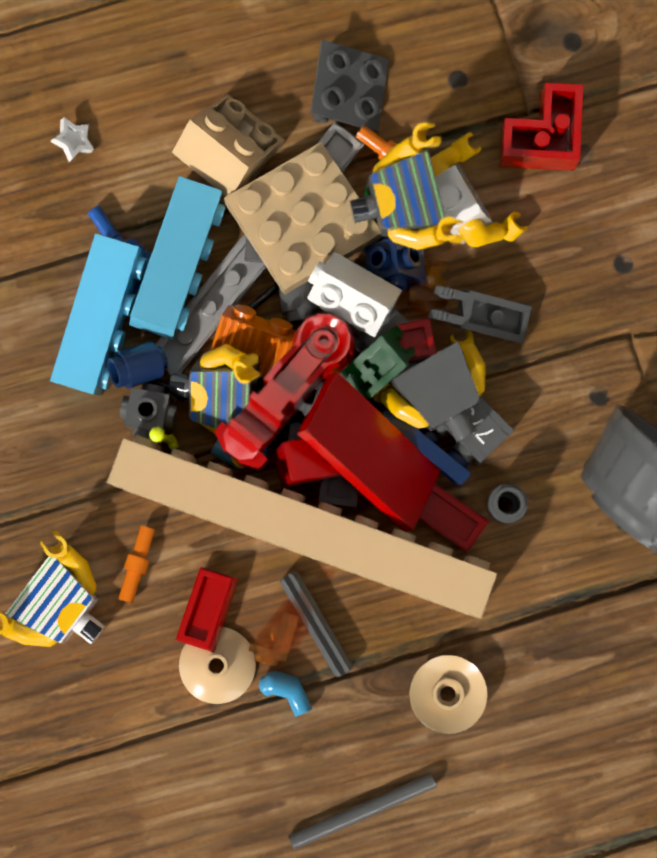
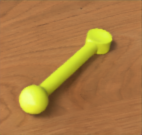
M154 427L150 430L149 436L152 441L167 443L171 450L172 448L176 449L179 447L173 434L166 435L160 427Z

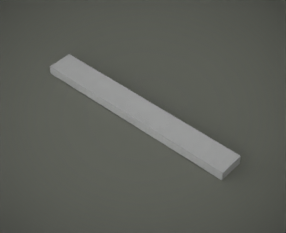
M336 122L332 124L318 142H322L342 173L347 170L364 148V144ZM245 234L199 289L196 296L185 307L191 310L184 331L176 329L173 340L161 337L155 344L157 347H162L166 354L168 366L164 370L169 374L184 373L216 333L221 315L226 308L239 304L267 269L264 263L246 262L244 260Z

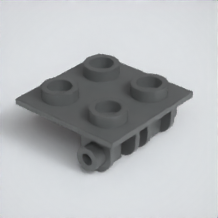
M321 40L310 114L314 115L313 121L328 123V119L361 128L365 125L372 131L378 132L389 59Z

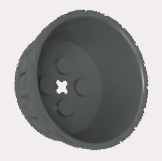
M617 404L612 414L608 417L607 424L589 459L583 465L584 469L581 473V478L593 492L592 499L607 516L637 541L657 553V427L627 407Z

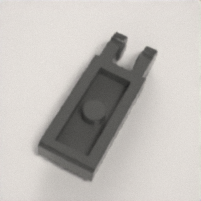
M436 285L434 294L445 299H457L459 304L456 315L436 308L430 309L429 318L453 323V327L524 343L532 306L471 290L462 289V291Z

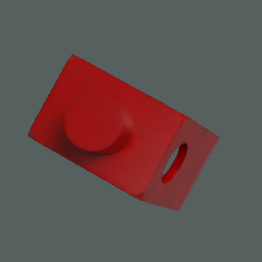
M304 439L283 442L273 452L281 489L343 476L330 463L324 461L322 456Z

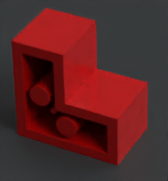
M545 83L539 100V120L505 118L500 133L499 167L574 171L580 161L583 85Z

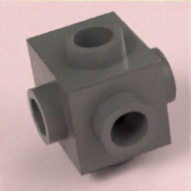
M144 383L142 389L132 387L130 396L123 397L120 418L125 419V427L133 430V437L138 435L151 440L149 433L152 428L160 427L166 435L168 428H174L178 406L173 405L174 400L170 395L164 394L165 387ZM145 403L152 404L154 408L153 413L148 417H143L140 414L141 407Z

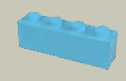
M181 176L178 177L130 315L129 326L171 340L174 338L176 329L184 331L191 310L184 307L188 294L196 296L203 275L196 272L200 259L208 261L214 243L213 239L208 238L212 225L220 226L226 205L220 204L222 190Z
M95 233L52 372L51 382L100 396L103 389H109L112 380L109 376L107 360L112 358L114 353L121 351L126 333L121 330L126 316L130 317L137 295L133 294L137 279H143L148 265V258L144 257L145 250L138 246Z

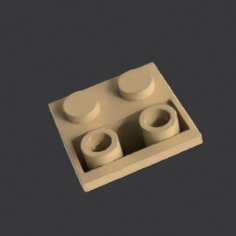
M227 94L189 120L172 153L216 189L222 190L223 195L228 196L252 182L282 147L285 140L275 133L270 125L262 122L248 111L242 102Z

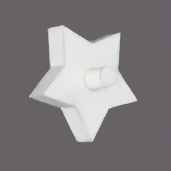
M63 117L60 120V134L50 142L64 149L69 162L78 152L91 153L94 151L87 138L89 124L76 126Z

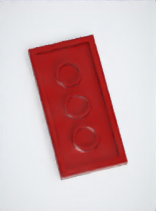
M338 372L328 375L297 434L402 531L414 530L441 470L424 456L408 438Z

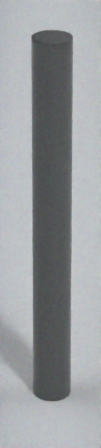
M431 773L290 834L288 835L293 849L296 850L437 788Z

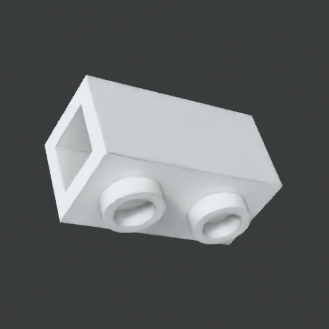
M334 252L326 264L319 261L308 280V282L313 284V287L307 299L319 305L322 310L344 319L357 330L376 337L388 319L402 290Z

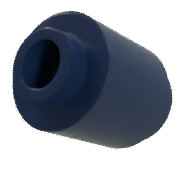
M152 341L118 351L114 357L107 360V368L113 384L117 388L124 386L127 389L162 378L164 376V369L168 366L164 350L160 346L157 347Z

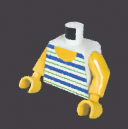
M467 133L454 141L450 147L430 158L445 217H453L463 221L462 224H456L452 227L451 234L464 236L462 244L467 243L472 247H481L503 240V238L513 242L528 227H521L515 222L521 216L519 212L515 211L501 223L493 222L459 162H465L481 151V147L473 149L470 146L468 138L473 136V134Z
M52 530L53 535L59 541L53 547L46 546L43 541L40 542L44 552L49 557L5 613L10 618L7 619L0 612V635L2 634V636L23 645L51 647L57 642L66 643L75 632L88 643L93 644L105 628V625L89 614L99 600L94 595L97 587L88 561L72 546L67 545L60 531Z

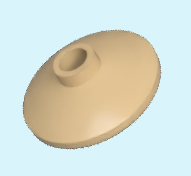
M227 627L222 628L214 653L185 644L179 659L180 676L187 690L199 700L211 704L228 703L240 697L251 685L256 671L255 654L250 643L240 633ZM214 658H219L224 663V668L220 673H214L210 670L209 664Z
M442 655L428 660L416 671L410 685V703L416 717L429 729L444 734L459 733L473 726L482 716L487 704V686L481 672L471 662L458 656ZM445 686H450L454 689L455 695L450 701H445L440 696V691Z

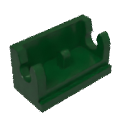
M397 325L381 335L340 373L368 401L410 364L408 361L416 353L414 347H409L406 350L400 345L399 340L402 338L403 332Z

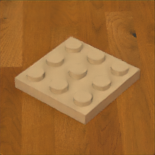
M322 142L224 197L225 205L284 295L308 282L318 262L326 264L334 252L347 259L382 237L379 226L374 219L354 223L349 200L359 197Z

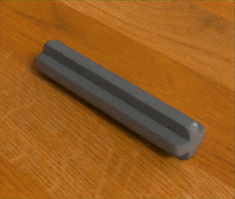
M295 571L280 580L281 586L336 677H340L353 668L351 661L299 573Z

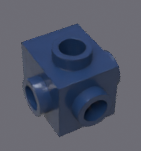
M382 236L379 239L380 242L365 247L366 270L402 291L427 281L423 249L415 250L394 243L389 236Z

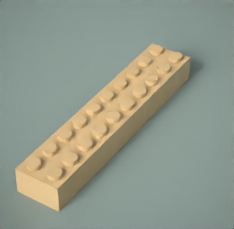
M138 435L135 436L134 441L123 438L107 481L108 484L471 617L482 618L497 573L488 570L491 563L469 555L468 557L465 556L464 561L451 557L453 549L434 542L429 543L427 548L414 543L416 536L398 529L392 530L391 535L377 530L378 522L359 515L356 516L355 522L340 517L342 509L320 502L318 508L304 504L306 499L304 495L284 488L281 495L268 491L270 485L267 482L246 475L243 482L232 478L234 472L231 469L213 462H209L207 468L196 464L198 459L194 458L195 456L172 448L170 455L160 451L162 446Z

